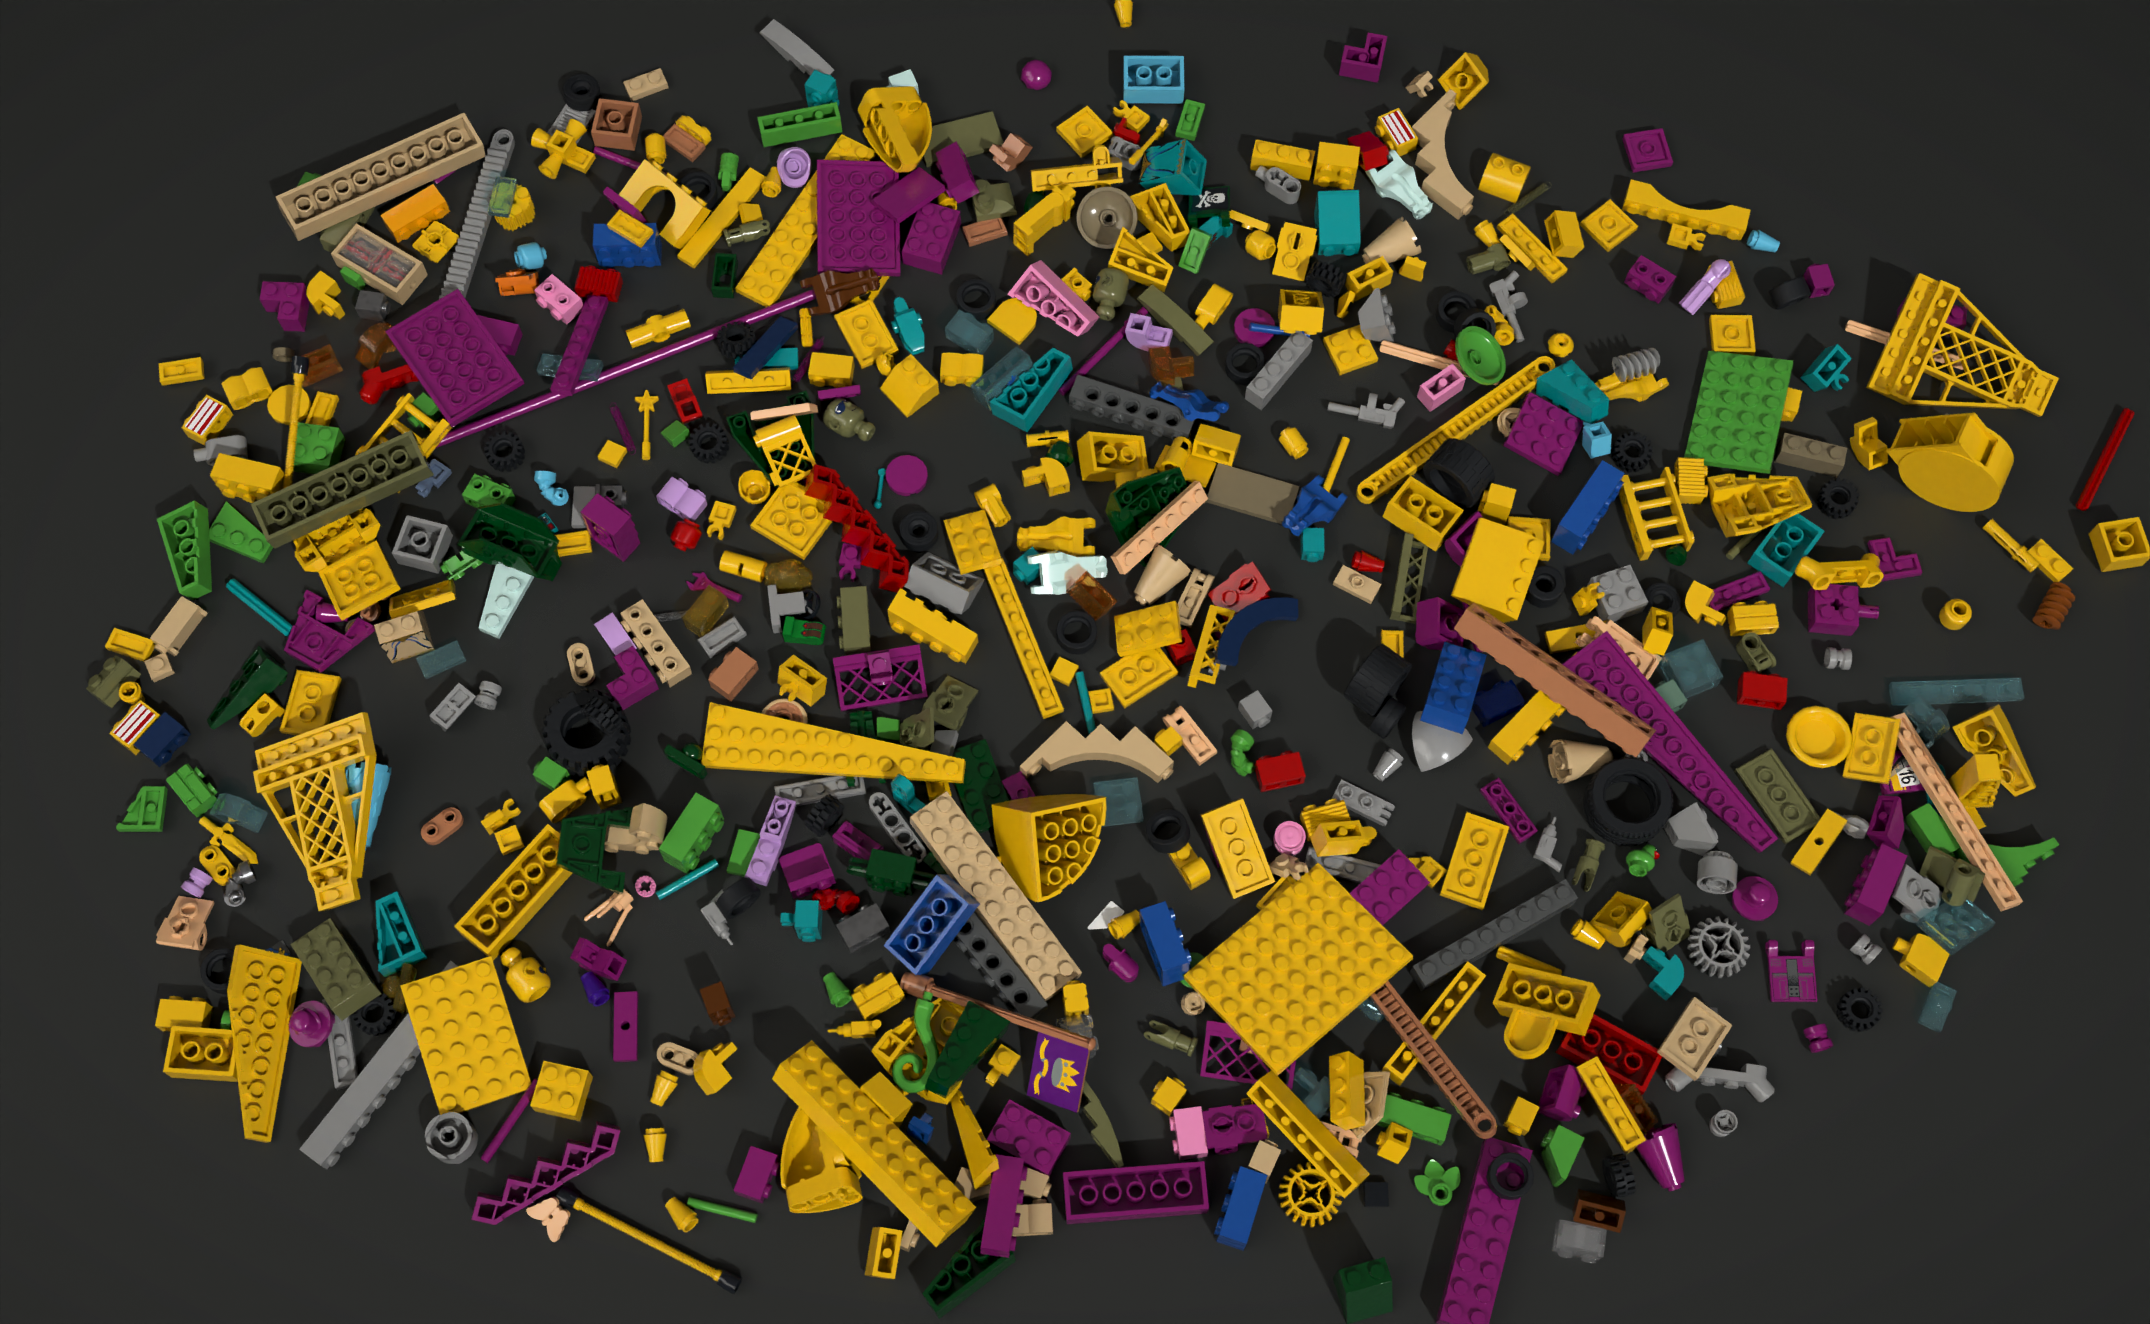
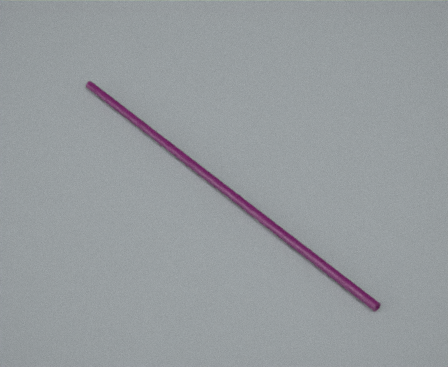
M814 289L578 381L573 394L717 338L721 327H727L728 323L734 325V322H738V325H740L741 322H744L745 325H751L816 299ZM549 392L448 432L436 448L568 396L555 395Z

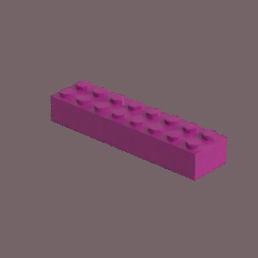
M1492 1137L1483 1140L1436 1319L1437 1324H1489L1521 1197L1515 1200H1506L1495 1195L1488 1186L1486 1177L1488 1167L1496 1157L1509 1152L1522 1155L1530 1163L1533 1150ZM1504 1163L1497 1170V1181L1500 1186L1507 1190H1516L1524 1182V1173L1520 1166L1515 1163Z

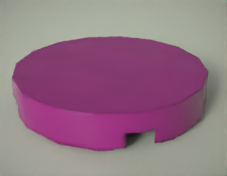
M1257 308L1247 309L1237 316L1234 324V334L1240 343H1249L1260 348L1267 345L1273 339L1274 334L1249 331L1250 323L1275 326L1273 318L1266 311Z
M903 455L893 459L887 466L886 481L889 488L896 494L910 496V494L921 492L926 486L928 480L927 467L919 458Z

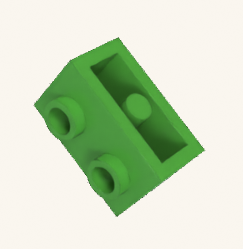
M474 474L462 493L466 504L477 509L481 506L497 503L512 506L516 500L511 487L503 483L499 485L486 475L481 477Z

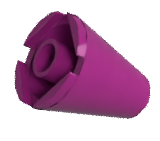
M1676 1123L1661 1125L1662 1127L1655 1129L1653 1127L1642 1131L1646 1141L1639 1144L1636 1149L1661 1187L1667 1188L1668 1191H1674L1682 1187L1681 1183L1685 1179L1678 1128Z

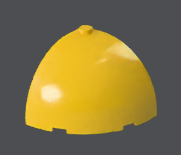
M1060 794L1021 798L992 804L994 834L1001 861L1005 870L1027 898L1035 902L1048 900L1060 894L1062 889L1069 884H1073L1083 874L1092 861L1101 841L1098 838L1101 827L1105 825L1106 797L1087 794Z

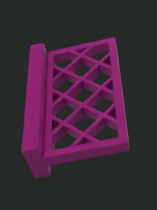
M920 645L886 649L889 650L891 665L899 670L883 691L860 676L864 669L869 668L867 653L833 658L841 712L928 698ZM918 661L919 669L914 675L903 669L908 662ZM849 671L855 675L849 685L841 681V672ZM901 671L911 678L905 687L894 681ZM919 673H920V680L916 678ZM858 678L868 685L861 695L851 688ZM915 680L922 686L923 693L913 695L907 689ZM891 684L902 690L898 697L891 698L885 694ZM870 687L880 693L876 701H869L863 697ZM848 691L859 697L854 704H844V696Z
M1207 1021L1200 1076L1255 1084L1258 1080L1250 1073L1252 1069L1261 1063L1267 1073L1270 1071L1250 1047L1239 1056L1235 1053L1230 1045L1237 1039H1242L1227 1023ZM1211 1035L1221 1037L1226 1045L1217 1052H1214L1210 1046ZM1224 1037L1233 1039L1228 1043ZM1228 1047L1236 1058L1225 1066L1217 1055ZM1210 1050L1213 1055L1208 1058V1052ZM1251 1050L1258 1059V1062L1247 1069L1240 1058ZM1215 1057L1223 1068L1215 1074L1206 1072L1207 1062ZM1237 1060L1245 1069V1072L1239 1077L1232 1076L1227 1069ZM1296 1060L1291 1064L1290 1070L1288 1067L1286 1068V1071L1289 1073V1081L1286 1085L1289 1089H1293ZM1225 1070L1228 1075H1221L1220 1073ZM1248 1073L1251 1079L1242 1077Z

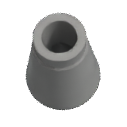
M1391 748L1387 752L1384 751L1375 771L1372 773L1373 776L1383 782L1402 765L1403 757Z

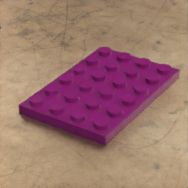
M817 160L818 274L827 270L849 274L872 268L878 276L900 277V223L898 224L874 206L872 201L899 181V173L891 169L885 162Z
M459 289L454 290L385 331L451 428L524 384L521 376Z

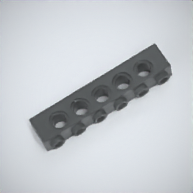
M1077 375L1069 395V405L1076 410H1085L1097 417H1107L1116 423H1125L1137 430L1144 429L1156 436H1165L1172 440L1179 436L1190 439L1196 423V419L1193 421L1185 419L1182 410L1177 406ZM1094 396L1097 399L1090 400L1088 397ZM1115 403L1116 406H1109L1108 404ZM1134 409L1136 412L1130 413L1127 410ZM1152 415V416H1155L1156 418H1155V419H1149L1148 416ZM1174 422L1176 425L1170 426L1167 423Z
M973 913L965 923V925L971 927V930L968 933H961L959 931L955 937L957 939L956 945L963 953L966 951L970 955V963L976 970H982L985 974L983 976L985 982L991 988L994 986L998 990L997 996L1004 1005L1009 1004L1013 1009L1012 1012L1036 1019L1048 1010V1004L976 914ZM981 942L985 947L983 950L977 951L973 949V945ZM989 960H997L999 962L996 968H989L986 964ZM1004 977H1010L1013 983L1009 986H1004L1001 984V980ZM1020 994L1027 997V1001L1022 1004L1017 1003L1014 999Z

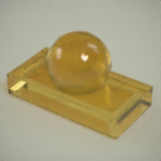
M403 963L400 977L390 976L382 984L384 994L389 998H395L393 1009L402 1014H406L408 1009L400 985L415 981L417 970L412 964Z

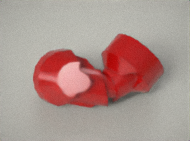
M841 889L817 890L812 896V900L819 901L822 910H828L836 903V907L843 914L852 913L860 902V898L853 891L845 892Z

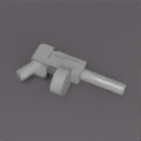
M1513 270L1505 280L1501 279L1493 282L1489 287L1492 296L1496 298L1501 313L1504 315V318L1507 317L1510 326L1514 329L1516 342L1519 343L1524 340V336L1515 316L1516 309L1525 306L1528 303V299L1524 292H1518L1510 296L1509 292L1515 291L1513 282L1519 277V274Z
M1370 393L1367 406L1361 405L1360 408L1329 402L1328 410L1358 416V421L1383 425V428L1392 429L1394 428L1396 414L1405 404V401L1399 397L1393 405L1385 403L1383 405L1384 410L1375 408L1378 394Z

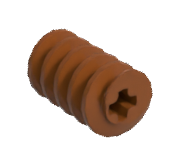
M2054 582L2050 585V589L2047 591L2043 602L2033 617V622L2036 625L2054 630L2061 627V623L2065 620L2064 616L2068 614V609L2072 607V602L2076 599L2074 594L2071 593L2070 587L2061 582Z

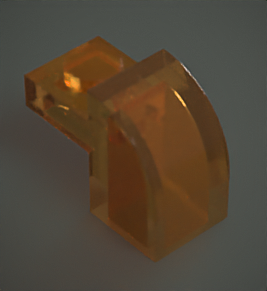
M388 322L377 323L371 326L362 334L358 341L362 345L355 358L368 369L377 367L384 352H393L396 349L385 332L393 327Z
M1170 346L1149 348L1151 374L1158 382L1161 381V383L1166 385H1175V377L1185 378L1194 376L1193 356L1172 358Z

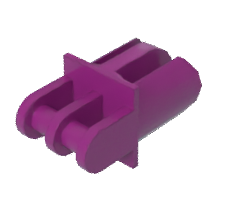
M1111 944L1104 945L1103 958L1109 963L1108 970H1112L1125 982H1133L1138 976V964L1125 953L1126 949L1119 952Z

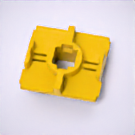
M434 221L426 230L423 229L421 231L422 235L413 243L412 247L420 252L421 255L426 256L430 261L437 264L460 237L442 223Z

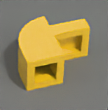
M320 270L307 286V297L313 309L318 315L324 311L328 316L332 317L334 315L339 320L345 315L341 305L334 300L341 292L337 282Z
M1871 417L1854 424V436L1850 438V444L1858 461L1869 471L1887 464L1888 453L1886 449L1888 446L1878 439L1877 420Z
M1040 458L1039 467L1030 466L1022 471L1024 487L1045 482L1049 497L1070 492L1067 472L1064 466L1053 458Z
M1694 580L1685 598V605L1689 616L1697 624L1704 617V621L1712 626H1716V624L1723 626L1726 616L1708 607L1715 595L1714 590Z
M721 1042L712 1050L702 1051L696 1057L693 1066L694 1077L706 1095L717 1093L732 1079L721 1063L737 1050L733 1042L726 1044Z

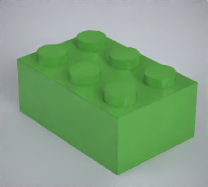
M698 793L694 794L658 848L665 862L686 874L696 868L700 860L699 856L710 847L712 836L715 832L718 833L724 825V818L719 805Z

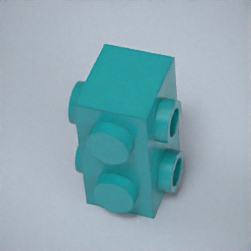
M814 70L804 84L808 107L837 102L839 106L836 79L829 74H823Z

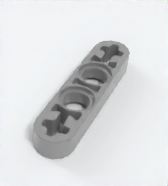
M881 792L872 794L869 798L871 812L903 855L913 857L910 849L912 845L916 853L921 852V859H917L918 867L922 866V859L927 855L924 846L889 798ZM875 800H884L883 807L886 810L884 813L879 806H875ZM888 816H895L898 822L894 826H889L885 823V820ZM901 833H907L911 838L907 843H900L898 836Z

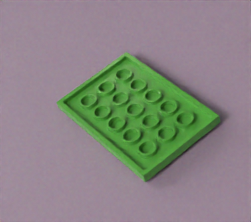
M1708 351L1684 457L1704 458V465L1770 474L1793 369V360Z

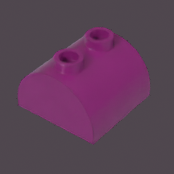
M1479 511L1470 516L1445 541L1447 553L1460 567L1462 566L1478 518H1483Z
M1568 1064L1549 1070L1537 1113L1559 1121H1571L1572 1118L1576 1119L1579 1116L1581 1106L1577 1105L1579 1096L1583 1097L1586 1094L1587 1087L1576 1067Z

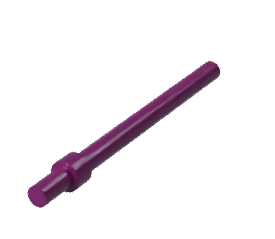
M1142 307L1136 314L1146 316L1148 311ZM1129 318L1124 322V326L1059 388L1058 391L1061 395L1064 396L1073 387L1077 375H1086L1126 335L1125 330Z

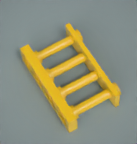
M408 393L406 396L403 395L399 398L395 410L365 446L362 445L356 451L355 455L388 441L385 436L392 427L401 434L410 431L408 427L398 421L405 411H408L430 428V435L423 439L413 432L420 443L426 459L452 428L446 420L442 419L440 422H435L412 405L415 399Z
M1669 467L1664 468L1660 478L1637 483L1630 482L1629 476L1624 475L1621 480L1624 484L1620 489L1619 498L1639 561L1647 560L1654 548L1682 543L1683 548L1688 552L1694 543V534L1692 530H1689L1675 487L1676 479L1674 474H1671ZM1663 486L1667 496L1639 502L1634 494L1635 491ZM1669 505L1673 515L1645 521V519H1642L1641 510ZM1676 524L1679 533L1676 536L1651 540V538H1648L1647 529Z

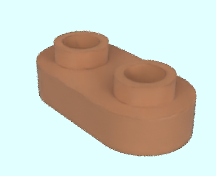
M446 808L422 827V838L429 845L441 843L463 825V815L456 808ZM454 815L453 820L447 821L448 816ZM431 829H436L434 834L429 835Z

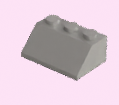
M927 552L912 564L908 581L904 587L910 589L913 594L928 598L934 604L947 607L952 613L963 614L970 607L985 579L971 572L961 575L958 566Z

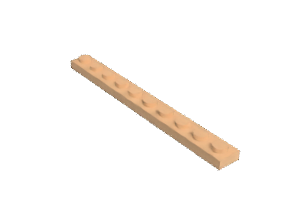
M1905 712L1890 717L1901 720L1897 746L1970 863L1985 873L1983 884L1999 910L2002 912L2020 905L2023 900Z

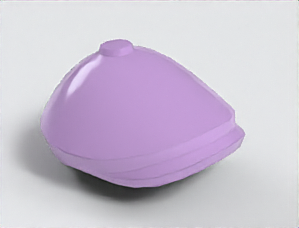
M790 147L781 151L777 160V169L782 182L791 188L802 187L807 182L811 173L812 162L805 150L799 147Z

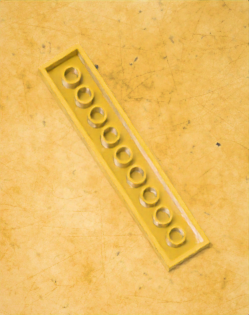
M812 1040L780 1063L772 1077L773 1081L935 1247H938L968 1220L976 1206Z

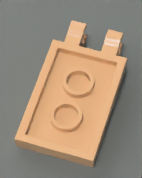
M1594 616L1592 619L1590 618L1585 625L1588 629L1596 632L1593 638L1587 633H1583L1575 641L1579 647L1584 648L1608 631L1647 680H1649L1662 659L1658 654H1650L1643 650V643L1612 620L1604 623L1597 616Z

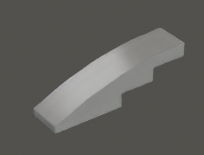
M773 19L760 31V34L788 62L791 60L803 73L807 72L811 76L814 70L829 75L834 72V69L820 55Z

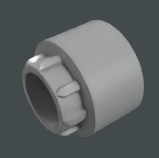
M1710 851L1706 853L1698 862V888L1713 894H1726L1734 891L1737 885L1738 865L1733 861V857L1723 851Z

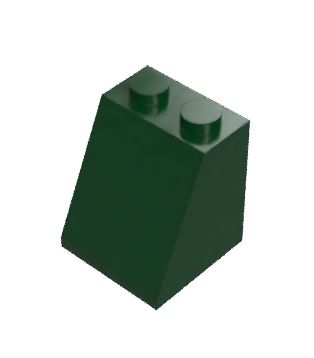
M1385 1257L1340 1269L1334 1275L1333 1281L1347 1324L1393 1312L1392 1279Z

